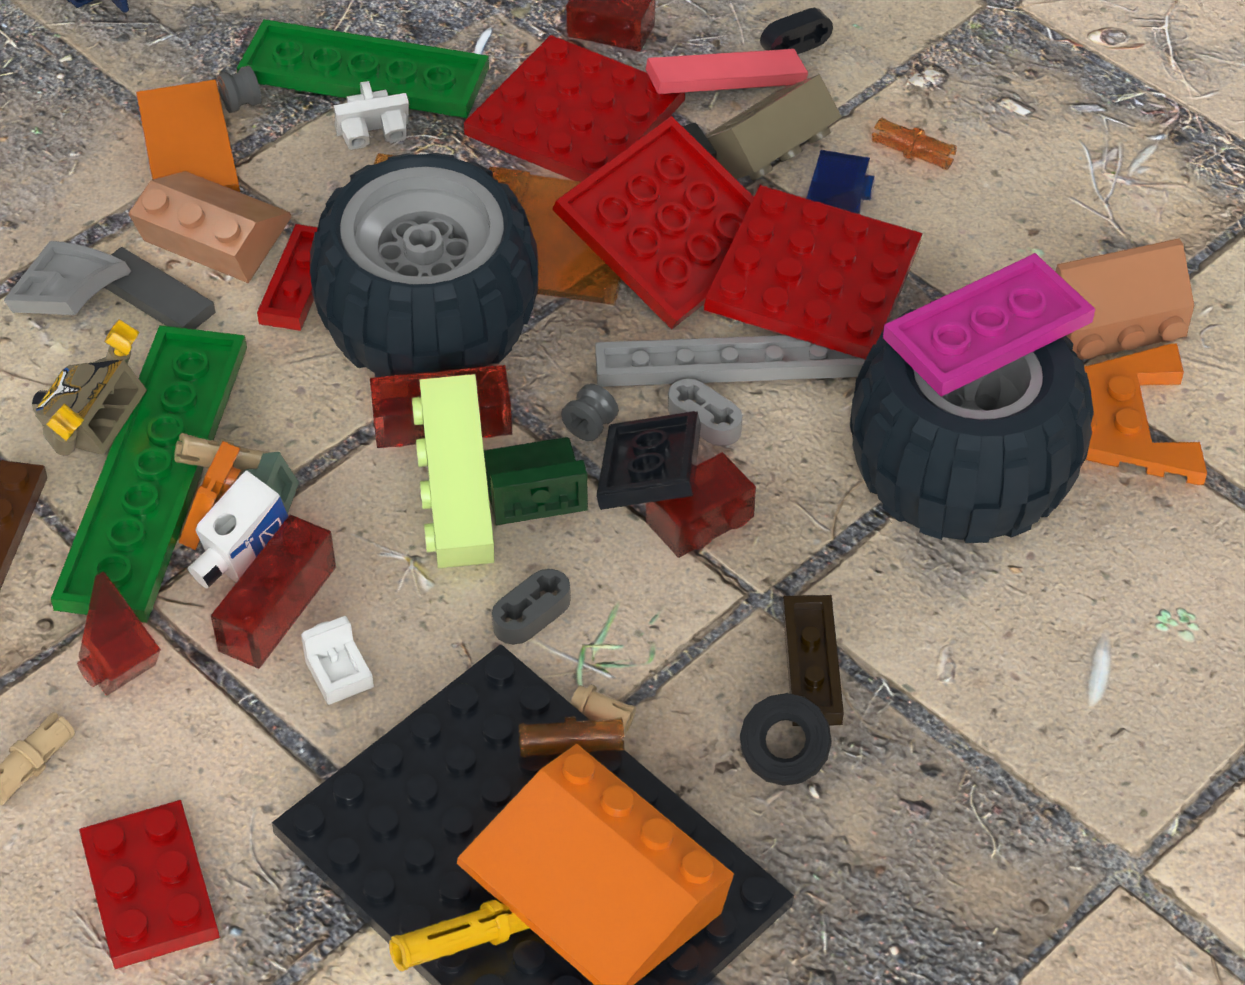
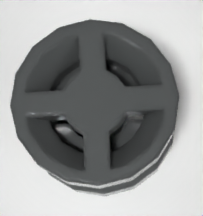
M249 65L241 67L238 73L232 75L227 72L217 75L219 91L229 113L238 111L241 105L249 104L255 106L262 103L257 78Z
M586 384L578 391L577 400L570 401L562 409L561 417L566 428L573 435L585 441H594L603 432V424L611 423L617 417L619 409L614 397L606 389L596 384Z

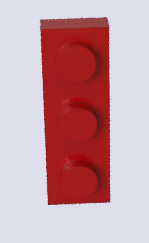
M295 224L258 308L259 325L301 331L314 301L310 276V251L314 233L317 232L318 227Z

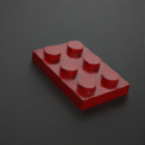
M181 800L79 829L114 969L220 938Z

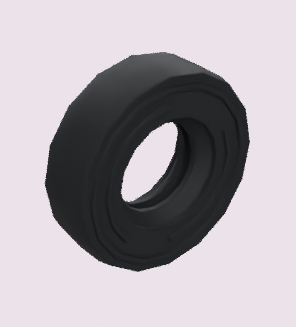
M789 693L771 695L755 704L744 718L740 732L742 755L751 770L766 782L782 786L800 784L816 775L828 760L832 744L829 723L820 708L805 697ZM788 720L802 727L806 740L799 754L792 758L784 759L776 757L769 751L766 745V736L772 725L779 721Z

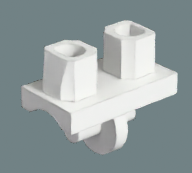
M369 81L360 82L361 94L347 96V103L334 105L337 136H343L350 150L364 148L369 145L368 131L383 129L385 141L390 143L406 139V124H408L409 102L406 93L388 96L387 90L372 92Z

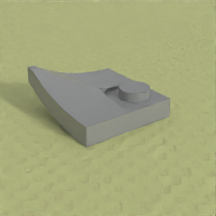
M50 241L5 297L4 301L12 313L76 315L93 295L113 281L128 276L131 270L125 261L102 251L73 243Z

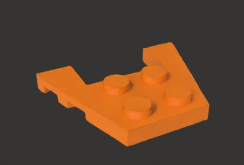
M1177 343L1163 345L1084 367L1089 380L1094 411L1091 423L1092 435L1085 460L1119 467L1120 462L1145 467L1146 474L1164 477V473L1169 472L1187 476L1186 483L1204 485L1207 469L1200 442H1152L1140 385H1181L1184 371Z

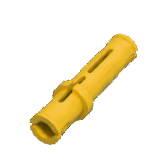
M497 900L484 902L480 906V910L444 920L409 933L394 935L389 941V950L396 968L399 971H406L410 967L449 956L487 942L493 945L505 943L509 940L511 934L529 929V927L512 913L508 906Z

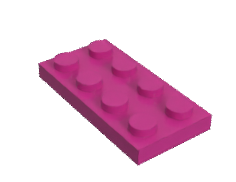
M1034 253L884 324L883 339L942 397L1092 323L1095 308Z

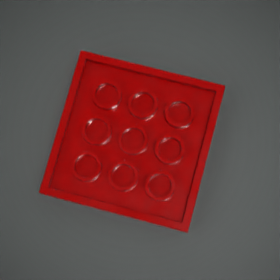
M550 35L464 121V135L580 183L667 120L685 101V92L658 94L647 72Z
M671 116L558 198L552 210L672 330L704 305L705 297L754 196Z
M759 185L705 297L704 310L865 360L873 344L876 345L881 333L884 332V324L890 320L920 247L923 233Z

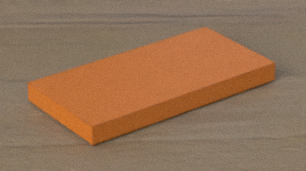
M216 79L136 92L152 180L186 171L240 192Z

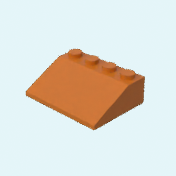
M575 744L540 769L459 855L457 864L498 901L508 906L512 913L594 985H634L722 913L734 876L731 870L578 744Z

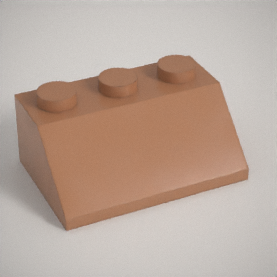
M186 171L150 180L128 213L145 242L246 283L250 282L292 217L290 212Z
M1180 238L1057 264L1055 272L1095 308L1092 323L1066 335L1073 342L1072 350L1077 354V358L1081 360L1093 359L1097 356L1133 350L1142 346L1187 337L1194 309V300L1184 246Z

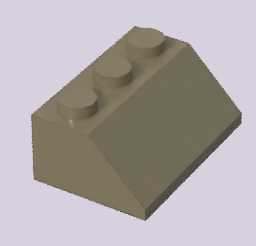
M820 74L772 93L705 136L717 152L716 160L735 179L749 175L753 181L773 170L771 162L779 158L783 162L802 152L800 144L808 140L811 144L829 135L831 130L828 126L841 119L842 116Z

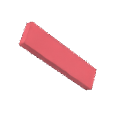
M795 49L648 58L646 64V71L658 94L788 86L806 80L808 76V71Z

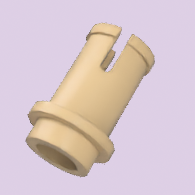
M591 684L588 688L579 685L572 697L571 704L593 723L624 737L633 722L636 706L625 704L596 692L597 687Z

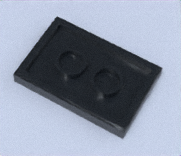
M698 411L609 425L596 495L600 510L693 496L701 430Z

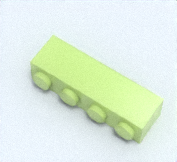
M473 374L419 379L421 397L412 398L414 425H424L425 438L416 439L418 467L428 466L429 480L420 481L422 509H432L433 523L424 524L427 552H436L438 568L494 563V540L476 376Z

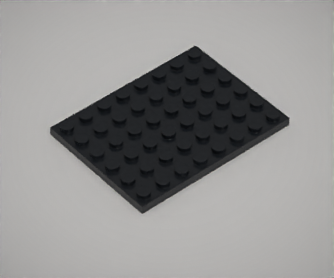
M502 644L272 822L273 833L389 944L391 937L394 935L409 933L444 920L480 910V906L484 902L497 900L457 864L459 855L540 769L575 744H578L734 873L722 913L634 985L708 984L792 907L794 895ZM530 928L511 934L509 940L505 943L493 945L487 942L449 956L413 966L431 985H594Z

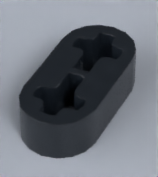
M809 8L770 23L761 34L760 44L765 50L795 49L797 54L824 44L832 34L833 23L819 8Z

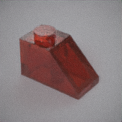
M103 571L95 576L78 656L80 661L77 662V665L88 684L92 687L99 685L105 695L108 696L155 666L161 649Z

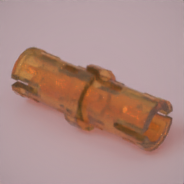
M883 117L877 121L874 129L880 130L879 134L876 132L872 133V142L903 152V157L912 160L916 157L937 165L944 170H948L954 161L953 158L948 156L950 154L956 155L957 146L925 135V130L916 127L911 130L890 122Z
M572 716L565 717L564 722L519 724L521 757L563 754L575 744H578L587 752L624 751L622 717L605 720L576 721V717Z

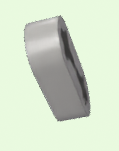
M681 379L671 385L668 392V411L670 415L698 411L701 423V438L716 446H727L738 441L742 432L743 415L734 403L696 379Z

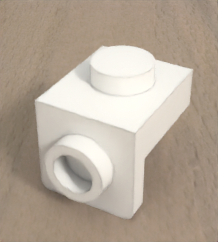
M346 616L319 623L301 634L305 662L328 705L374 687L373 676L353 640L351 623Z

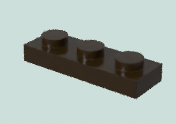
M832 595L783 596L782 610L789 693L805 697L818 706L827 719L829 726L843 725L844 710ZM792 721V726H799L797 723Z

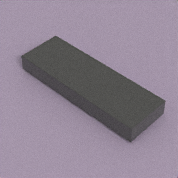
M120 247L111 254L125 261L131 272L128 276L115 280L104 288L164 325L196 329L216 313L213 301L125 248Z

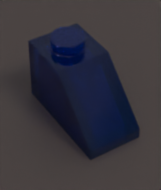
M821 150L806 199L860 214L863 201H871L874 191L875 176L868 175L870 158Z

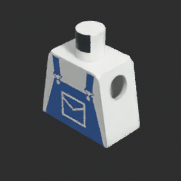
M246 470L197 524L195 531L205 552L188 567V571L205 588H209L223 574L227 575L239 586H247L292 551L300 543L280 495Z

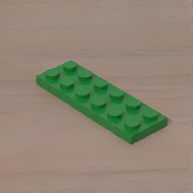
M263 19L237 67V73L241 67L249 65L260 85L342 98L361 94L360 82L369 81L372 92L387 90L388 96L406 93L409 109L467 118L489 70V56Z

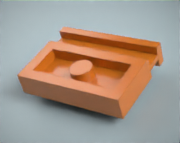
M222 441L204 477L203 483L196 493L178 543L194 550L197 549L200 542L195 531L197 524L240 476L241 470L234 467L240 448Z

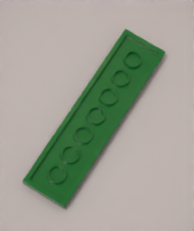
M159 325L138 378L147 391L112 443L51 596L54 611L148 623L204 468L197 465L175 462L176 443L179 441L181 433L196 436L197 438L214 440L247 350L245 335Z

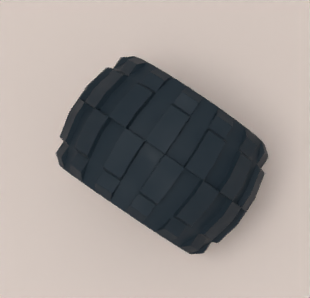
M433 152L431 154L415 155L407 153L388 157V160L375 165H366L351 174V181L344 187L336 188L326 202V207L320 215L317 232L314 233L310 251V276L314 301L318 314L326 330H329L336 346L357 368L366 367L371 372H374L376 379L394 385L399 382L417 385V388H420L419 379L473 374L478 377L482 375V369L489 364H499L512 351V346L518 341L522 333L523 325L528 324L538 291L537 244L525 210L508 184L499 183L493 178V171L476 162H465L454 158V155Z
M910 309L901 316L908 314L916 309ZM881 333L876 345L873 344L856 379L850 417V428L853 437L852 445L856 462L869 492L878 495V499L883 503L882 508L897 521H906L919 528V533L940 540L945 537L964 540L965 543H989L990 538L1004 535L1012 538L1031 530L1032 524L1038 522L1040 517H1048L1066 497L1079 477L1080 468L1087 458L1092 435L1091 423L1094 411L1088 376L1085 373L1083 360L1077 358V354L1072 350L1073 342L1067 336H1064L941 397L883 339V333Z

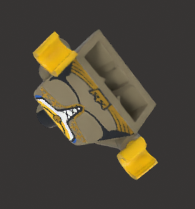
M120 319L116 321L105 338L104 342L110 345L106 357L95 362L68 365L60 372L49 390H40L33 397V411L37 419L44 426L43 435L59 455H70L75 448L104 455L147 391L128 366L131 356V345L137 338L139 331Z

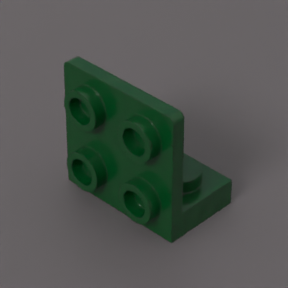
M568 437L484 450L488 494L496 525L588 511V486L584 460L576 461L571 441Z

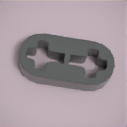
M555 569L539 570L498 600L492 610L493 631L498 640L506 644H522L562 615L568 609L571 601L568 577ZM556 590L557 595L554 596L552 593ZM541 591L546 592L544 595L540 596ZM508 617L512 619L508 623H506L505 619ZM522 617V622L519 623L518 621H516L517 619Z

